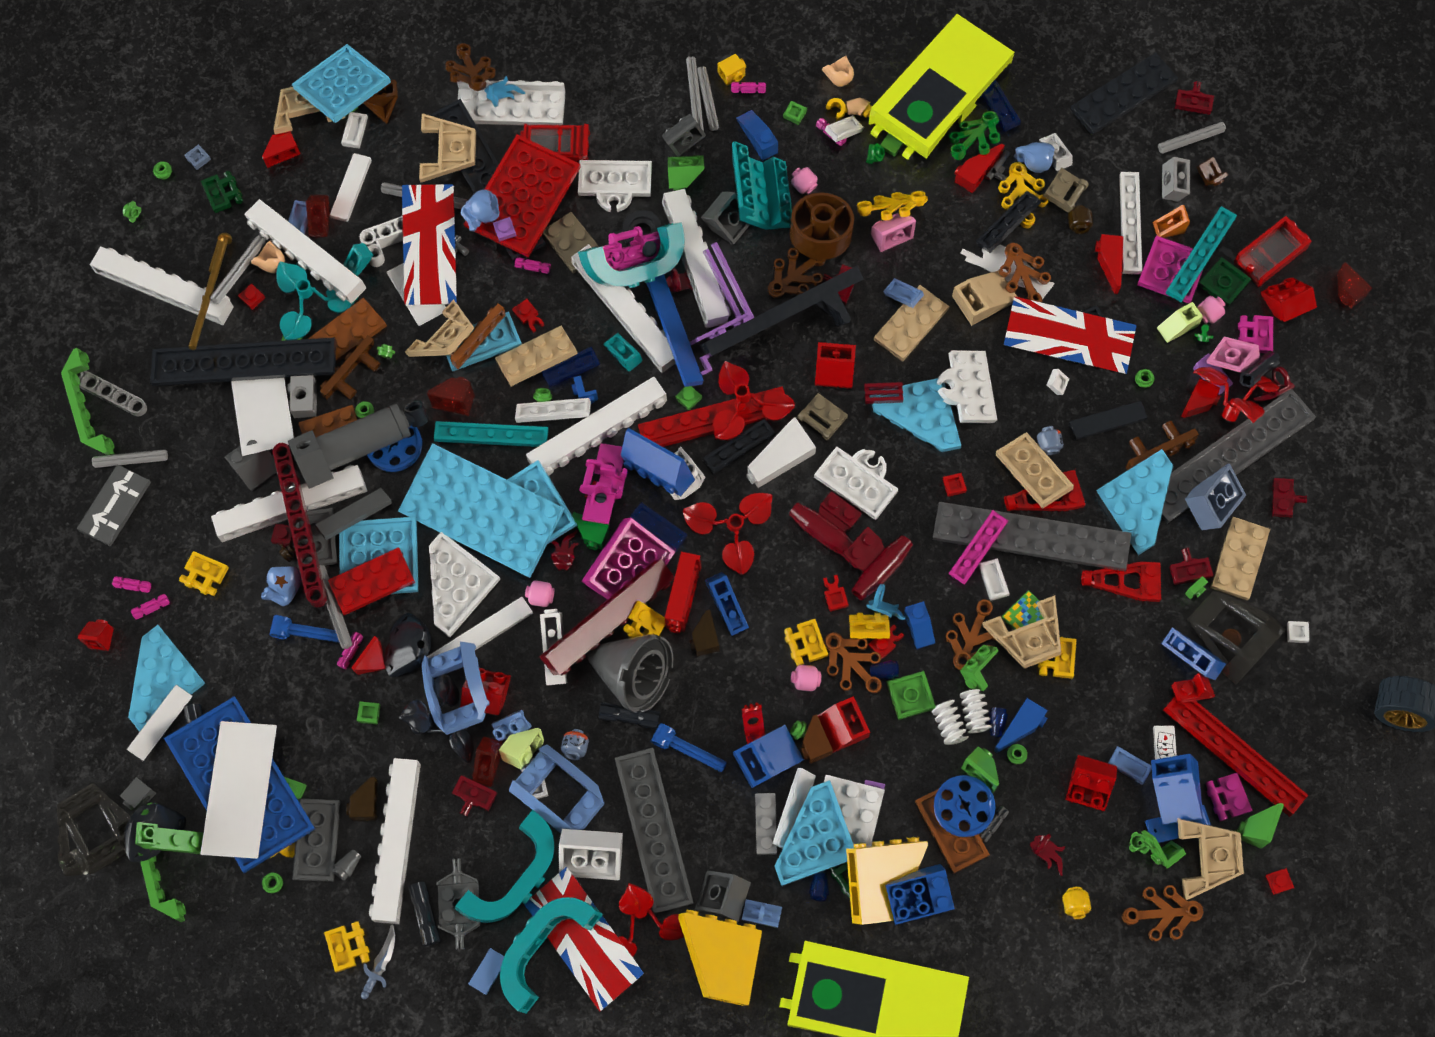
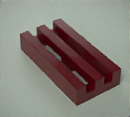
M903 383L865 384V404L903 403ZM880 389H897V390H880ZM899 394L898 397H869V395Z

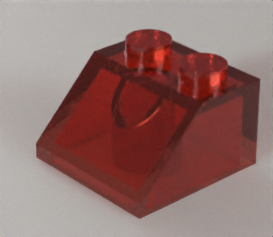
M451 377L428 390L427 393L434 409L466 416L470 414L475 397L470 381L463 377Z

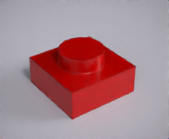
M250 284L238 295L239 299L251 310L265 299V296L253 284Z
M962 473L943 477L942 480L948 497L966 493L967 489Z
M1287 868L1266 875L1273 895L1294 888Z

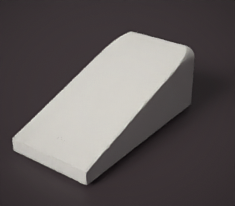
M1056 133L1039 139L1040 142L1049 143L1054 147L1052 165L1056 171H1059L1061 167L1064 169L1072 165V154Z

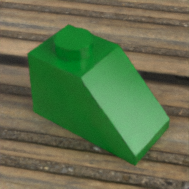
M573 512L572 517L577 523L576 527L584 544L592 550H603L611 530L610 524L582 520V514Z

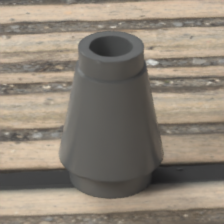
M352 849L334 865L335 868L332 872L345 881L347 877L350 878L361 855Z

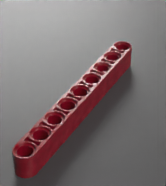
M278 443L273 448V456L305 595L312 606L322 607L327 601V595L295 458L287 444ZM282 451H287L285 456L279 457ZM287 468H291L289 474H283ZM296 486L294 491L287 492L289 487ZM294 504H300L298 509L291 510ZM298 522H304L302 527L296 528ZM303 539H308L306 545L300 546V542ZM307 557H312V561L309 564H304V560ZM316 575L315 581L308 582L310 576ZM320 593L321 596L318 600H312L314 594Z

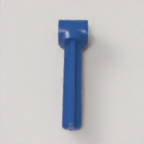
M273 616L269 633L271 637L287 639L290 635L339 642L335 630L293 624L292 620L288 617Z
M662 723L659 724L651 739L653 744L662 749L672 747L720 772L724 770L726 761L675 736L676 731Z

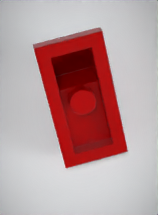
M1197 673L1191 680L1178 681L1172 684L1178 703L1215 697L1209 679L1201 673Z

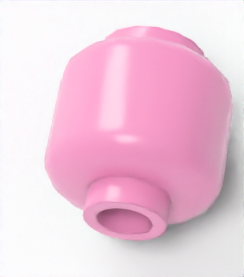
M799 167L792 173L791 184L800 194L806 193L808 195L817 187L818 184L816 182L818 178L808 167L803 169Z
M1207 297L1197 307L1203 316L1202 321L1206 324L1215 323L1225 314V303L1220 297Z
M534 580L530 586L526 587L525 597L528 598V602L531 605L547 607L549 603L552 604L555 589L548 582Z
M799 665L791 673V682L794 683L797 690L814 691L816 687L820 686L821 672L815 666Z

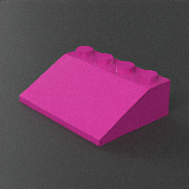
M625 518L621 521L584 576L582 582L596 593L608 599L654 560L662 559L665 565H667L675 551L634 519Z

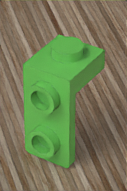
M983 645L960 670L966 685L970 689L984 691L988 687L980 671L998 652L997 647Z
M1146 830L1141 832L1144 837L1143 843L1151 850V858L1156 864H1161L1168 869L1186 855L1184 849L1172 840L1161 848L1155 836Z

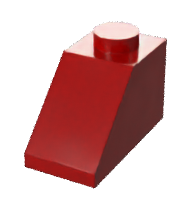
M291 132L272 135L262 155L267 168L300 155Z
M1200 378L1181 417L1186 418L1210 410L1212 405L1216 406L1221 397L1218 394L1221 387Z
M105 620L89 621L79 633L78 639L90 649L109 651L114 628Z

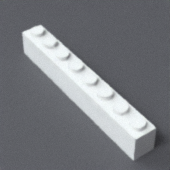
M685 189L664 193L662 204L669 224L682 222L685 243L681 258L705 327L710 328L726 324L731 315L730 308L725 304V296L703 254V251L708 249L706 242H703L702 229L696 222V212L692 211L691 198L686 194Z
M260 199L244 214L248 219L247 224L255 230L257 228L266 240L271 239L272 243L278 249H283L284 253L291 260L296 259L300 267L310 270V274L316 280L321 279L327 289L330 291L332 289L337 292L336 295L342 301L347 300L352 304L366 289V286L359 277Z
M588 244L586 247H584V248L581 249L580 251L585 250V249H589V248H592V247ZM578 252L571 256L573 266L659 371L663 373L673 366L676 362L664 330L660 331L655 319L645 313L646 309L640 302L637 303L635 301L632 291L630 289L626 290L624 286L608 287L595 282L585 272Z
M100 246L90 263V266L97 274L196 315L199 314L202 296L205 295L206 287L200 288L192 281H183L175 274L169 275L158 267L154 269L143 261L137 262L129 255H120L112 248L106 249ZM225 295L219 304H215L210 300L205 318L224 325L233 309L230 298Z
M652 377L594 412L589 417L526 454L527 460L530 465L539 460L549 476L556 468L564 467L574 457L582 456L587 449L598 446L605 438L613 437L617 434L618 430L631 426L636 419L646 417L654 408L662 407L667 401L666 393L656 378Z
M350 465L339 472H331L334 479L309 489L306 483L301 484L306 510H316L367 492L358 465ZM296 486L289 487L287 492L294 491ZM275 491L270 496L264 498H255L253 502L247 504H238L230 510L218 511L216 515L211 516L217 537L221 542L288 520L282 491ZM294 504L291 510L298 509L300 504Z
M394 758L393 764L389 766L391 782L386 787L388 803L384 804L383 815H386L380 831L383 839L382 843L378 845L380 861L375 866L377 882L373 884L372 888L374 904H371L369 909V916L372 917L371 920L374 922L399 924L421 765L418 760Z

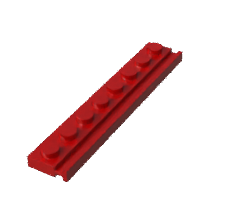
M782 386L767 391L755 393L754 395L761 402H764L763 396L765 393L769 391H780L784 394L785 392ZM751 398L749 402L740 404L737 416L745 420V425L759 422L764 418L768 419L762 413L763 406L759 405L754 399ZM737 399L638 424L639 432L642 436L662 447L714 434V417L722 410H731L735 413Z
M1175 696L1164 708L1163 711L1273 804H1284L1282 811L1289 817L1295 813L1308 796V794L1197 701L1178 703Z

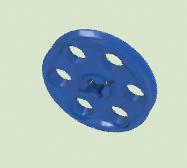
M410 426L408 429L414 431L412 437L398 441L397 446L391 447L389 445L377 450L383 452V456L379 459L373 458L374 452L368 454L369 460L377 468L388 472L407 469L416 462L422 451V438L418 428ZM408 447L416 449L412 455H407L405 451ZM394 457L400 459L399 464L396 466L390 464V460Z
M966 775L956 776L944 782L936 793L934 813L939 824L947 832L959 837H972L983 832L991 823L995 814V799L989 787L981 780ZM967 781L970 784V790L962 791L959 788V783ZM944 790H949L952 792L953 798L946 801L942 798L941 793ZM977 793H986L988 800L986 802L978 801ZM961 801H963L964 804H969L967 808L968 812L965 809H960V806L962 804ZM949 810L952 813V819L949 821L944 820L941 812ZM978 812L986 813L988 818L986 822H979L976 815ZM961 821L969 823L970 829L964 832L959 829Z

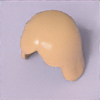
M847 56L822 68V71L837 87L847 85L854 77L853 67L849 63Z
M268 241L260 254L252 259L251 264L258 266L266 272L276 273L279 262L285 263V257L280 249L271 241Z

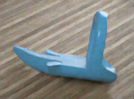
M505 76L503 81L492 83L484 89L487 93L486 97L492 101L494 107H498L499 99L505 97L514 99L513 93L509 91L514 90L521 94H525V92L514 84H506L508 81L507 76Z
M880 584L874 599L869 601L866 607L885 614L890 618L896 616L901 620H905L902 612L898 610L899 604L892 605L882 601L885 585Z

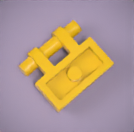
M193 551L184 567L190 573L188 577L182 574L179 581L184 583L186 587H194L200 590V593L215 596L217 589L211 587L213 582L221 584L229 567ZM198 575L205 578L203 583L196 580Z
M637 601L628 617L633 622L631 626L626 624L623 630L631 638L648 634L659 636L666 625L665 617L644 603ZM641 626L645 628L643 633L640 632Z
M863 613L849 615L850 638H890V626L887 615H881V613H874V615H863Z
M816 619L797 624V633L793 634L791 628L784 630L786 635L785 641L790 646L792 652L790 655L792 660H795L796 666L804 664L802 657L806 655L809 662L828 657V652ZM801 639L804 648L799 650L796 641Z
M1060 637L1061 655L1054 657V661L1046 660L1038 663L1040 668L1039 675L1047 676V671L1050 668L1053 669V677L1073 679L1076 639Z
M359 921L351 923L353 931L348 933L345 926L324 932L336 973L356 966L355 957L360 956L362 964L370 961L368 956L370 952L368 946H365L363 938L365 934L363 929L360 928ZM355 939L358 949L352 950L349 940Z

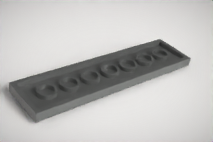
M650 748L616 757L615 762L648 892L654 900L652 906L654 915L694 904L654 749Z

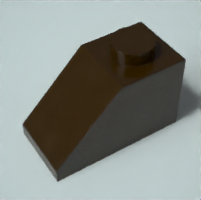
M710 609L705 611L692 632V640H689L692 652L696 651L697 657L720 651Z
M370 777L350 796V803L346 805V813L353 821L377 820L378 780L375 777Z

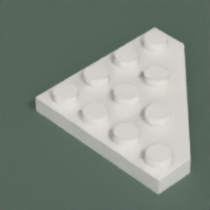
M441 532L429 545L434 625L448 637H451L500 581V577Z

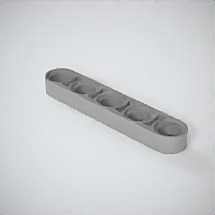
M88 371L80 373L79 388L134 416H142L146 413L147 405L141 398ZM90 379H94L95 385L92 387H87V381ZM105 387L111 388L108 395H102V390ZM126 395L125 402H117L119 396ZM136 403L142 404V408L139 411H133V406Z

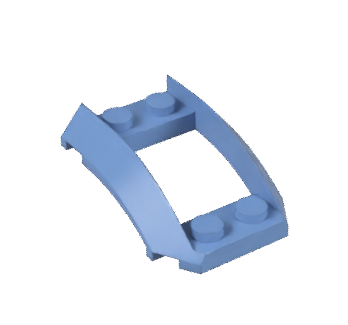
M460 641V647L431 658H427L424 655L422 661L424 689L434 723L446 735L483 722L486 715L484 713L486 706L490 705L483 688L478 658L475 655L476 645L474 643ZM464 667L466 680L474 703L442 714L434 689V678Z
M549 745L539 748V753L516 781L512 780L509 792L538 813L560 834L562 829L584 830L604 805L599 786ZM556 765L588 790L564 820L559 818L532 795Z

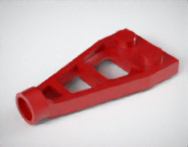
M1076 471L1062 472L1074 487L1073 490L1062 496L1061 501H1054L1042 509L1038 503H1028L1026 496L1029 493L1024 489L1016 494L1004 496L1007 511H1070L1085 507L1086 504Z
M1159 562L1127 564L1126 571L1107 568L1082 571V586H1090L1139 601H1161V567ZM1130 573H1138L1140 575V588L1132 589L1125 586L1124 576ZM1117 574L1119 585L1105 584L1104 576Z

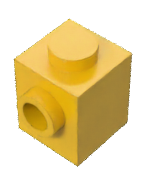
M734 54L718 63V74L728 86L732 82L740 81L745 76L746 64L742 58L739 59Z

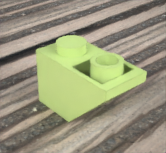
M1191 302L1174 312L1157 329L1168 343L1199 326L1203 316L1195 304Z
M534 728L511 734L499 749L502 761L522 770L526 764L530 763L536 750L543 745L544 738L541 729Z

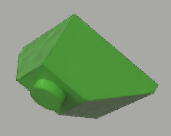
M704 155L668 157L669 189L673 188V190L677 191L687 188L704 170Z
M978 746L966 758L961 769L970 776L984 782L993 794L999 785L995 761L987 749H981Z
M1279 803L1250 816L1244 822L1241 821L1237 832L1241 833V841L1260 849L1269 844L1273 838L1284 804Z

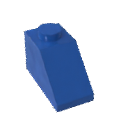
M920 602L905 607L904 616L916 649L935 644L932 624L925 603Z

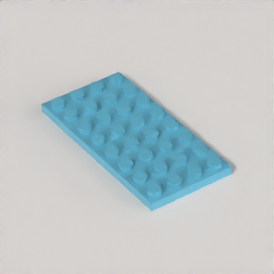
M432 443L398 512L408 517H416V521L440 533L442 532L444 535L530 578L565 508Z

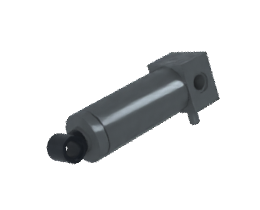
M421 401L410 402L405 406V410L401 411L397 403L318 437H315L311 430L288 440V444L310 489L334 479L331 470L411 436L408 428L410 426H423L428 422L429 418Z

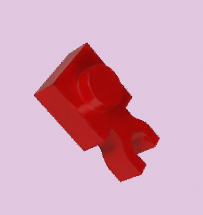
M525 299L512 309L523 325L529 324L530 330L533 333L536 332L533 326L535 323L540 324L541 327L544 326V322L539 317H536L538 311L528 299Z
M834 575L835 582L833 584L828 583L827 577L823 578L824 586L828 589L824 594L829 611L846 608L849 605L844 587L838 588V575Z
M895 625L890 627V638H875L868 644V647L873 652H878L881 655V660L896 648L893 642L899 641L904 637L902 632L898 636L893 635L892 632L896 630Z

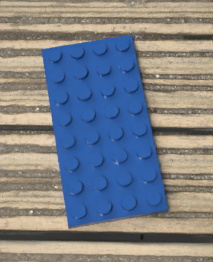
M235 696L164 738L206 811L220 722L251 723ZM273 758L258 859L234 857L243 873H246L315 830V827Z

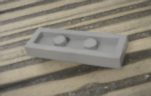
M775 793L755 794L757 855H777V846L772 844L776 834Z

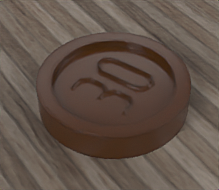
M1227 629L1221 635V642L1226 648L1234 649L1241 643V635L1234 629Z

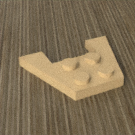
M293 87L281 89L274 133L280 134L292 131L289 118L319 112L320 110L295 91Z
M422 114V133H439L438 163H420V183L475 165L476 130L474 128Z
M454 299L442 311V314L449 319L427 342L416 339L405 351L409 357L451 355V353L457 350L462 341L470 336L474 327Z
M1055 595L1037 602V607L1043 617L1042 620L1010 632H1008L1001 616L983 622V627L1023 668L1061 655Z
M1177 818L1180 839L1199 838L1202 876L1182 878L1183 898L1185 900L1244 874L1240 832Z

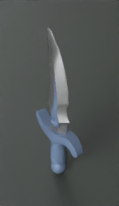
M390 925L386 941L374 959L372 971L367 968V964H364V971L369 978L363 988L364 991L361 993L362 999L369 997V993H371L376 981H380L383 988L386 987V981L381 977V974L386 970V964L390 961L394 949L395 931L393 925Z

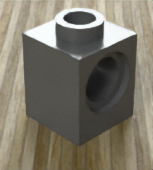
M136 777L120 796L125 800L123 804L132 811L134 808L137 810L147 805L156 792Z

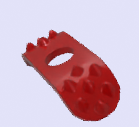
M757 702L755 705L750 704L749 707L745 705L741 711L746 742L749 744L764 736L765 730L762 705ZM753 717L759 719L755 724L748 723V720Z

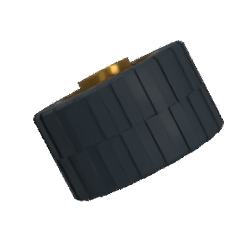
M1409 676L1385 678L1380 683L1374 714L1382 723L1395 729L1411 732L1430 731L1435 728V685Z

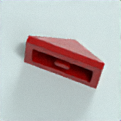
M376 636L372 638L352 666L353 671L358 675L385 669L381 642Z

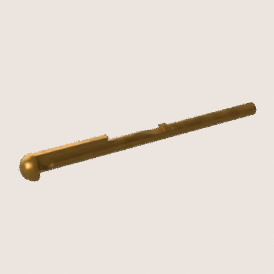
M221 233L218 236L209 267L211 274L205 295L202 296V304L189 343L191 350H195L210 304V296L213 294L227 244L232 242V237L228 233Z

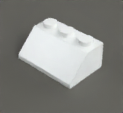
M562 829L559 841V873L567 867L574 877L620 880L623 833Z

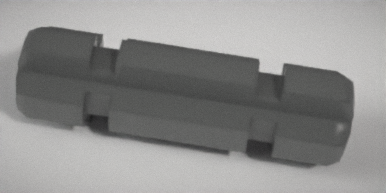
M1000 806L989 826L979 834L982 841L987 842L992 836L991 834L1002 823V819L1006 818L1009 811L1005 807Z

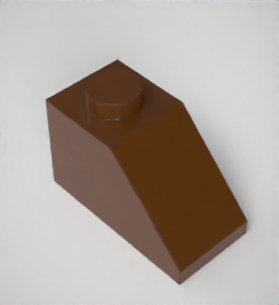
M817 714L812 717L803 740V748H801L804 759H808L810 764L832 755L833 752Z

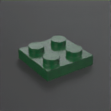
M1221 257L1199 282L1198 286L1215 298L1220 297L1224 301L1225 306L1228 307L1248 285L1251 278Z

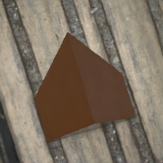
M396 79L390 80L391 83L363 102L386 124L398 98Z

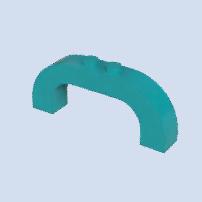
M682 222L671 223L657 228L660 237V250L651 261L617 271L608 264L603 246L579 251L581 264L591 279L608 287L629 286V288L639 286V282L642 281L644 283L655 281V277L672 270L682 256L685 243Z
M534 810L529 813L519 827L522 832L531 838L535 845L536 855L533 862L506 896L498 901H483L468 890L455 906V909L463 916L473 921L484 923L502 920L511 915L521 903L526 904L532 897L531 890L534 887L539 888L544 882L545 878L542 876L547 871L554 854V839L547 822Z
M565 897L555 899L544 905L527 921L524 930L515 936L513 944L506 952L502 961L500 982L506 999L517 1011L527 1014L539 998L528 987L524 976L525 967L555 926L563 920L574 919L583 928L591 931L603 915L597 908L576 898Z

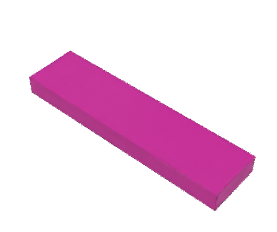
M992 510L949 572V575L965 585L1008 523V520Z

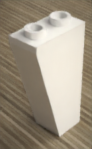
M557 609L544 610L545 614H540L543 653L564 635L562 612L558 613ZM544 664L546 685L567 683V673L563 676L561 674L553 675Z

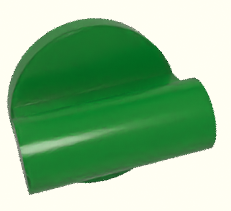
M878 143L870 144L866 162L872 164L873 162L882 161L885 155L884 148Z
M1208 324L1202 325V333L1194 334V336L1198 337V341L1209 342V339L1214 337L1207 334L1209 330Z

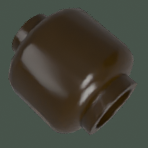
M1083 205L1075 206L1068 214L1069 228L1076 234L1087 233L1093 226L1091 210Z

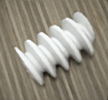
M979 689L965 691L960 694V698L964 699L961 701V705L965 707L963 713L967 714L964 720L969 722L966 724V729L970 730L968 733H979L991 728V725L985 724L990 718L983 716L989 712L986 709H982L983 706L987 705V702L980 700L986 696L985 694H979Z
M954 700L943 702L932 711L933 715L937 716L935 721L940 723L938 725L939 730H943L941 736L945 738L944 744L946 745L960 743L969 737L962 736L966 729H959L963 722L956 721L961 717L960 714H953L958 709L957 707L950 706L955 702Z

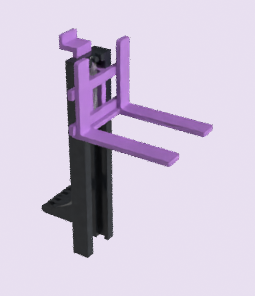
M715 242L711 247L744 311V314L741 315L709 249L703 251L735 319L689 342L690 345H693L704 338L707 339V342L699 345L704 356L699 358L705 369L701 372V375L713 371L707 358L814 304L831 315L836 326L849 323L851 320L838 292L864 279L858 266H855L754 317L718 243ZM728 326H731V328H733L727 332L725 330V328Z

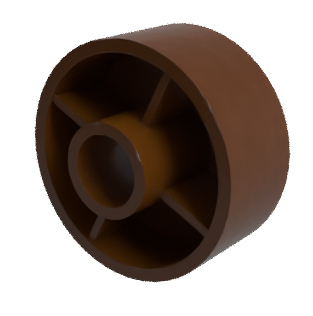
M813 193L803 197L796 203L792 211L790 226L792 244L801 254L813 259L826 260L841 255L846 251L851 242L854 225L853 211L846 201L830 193Z

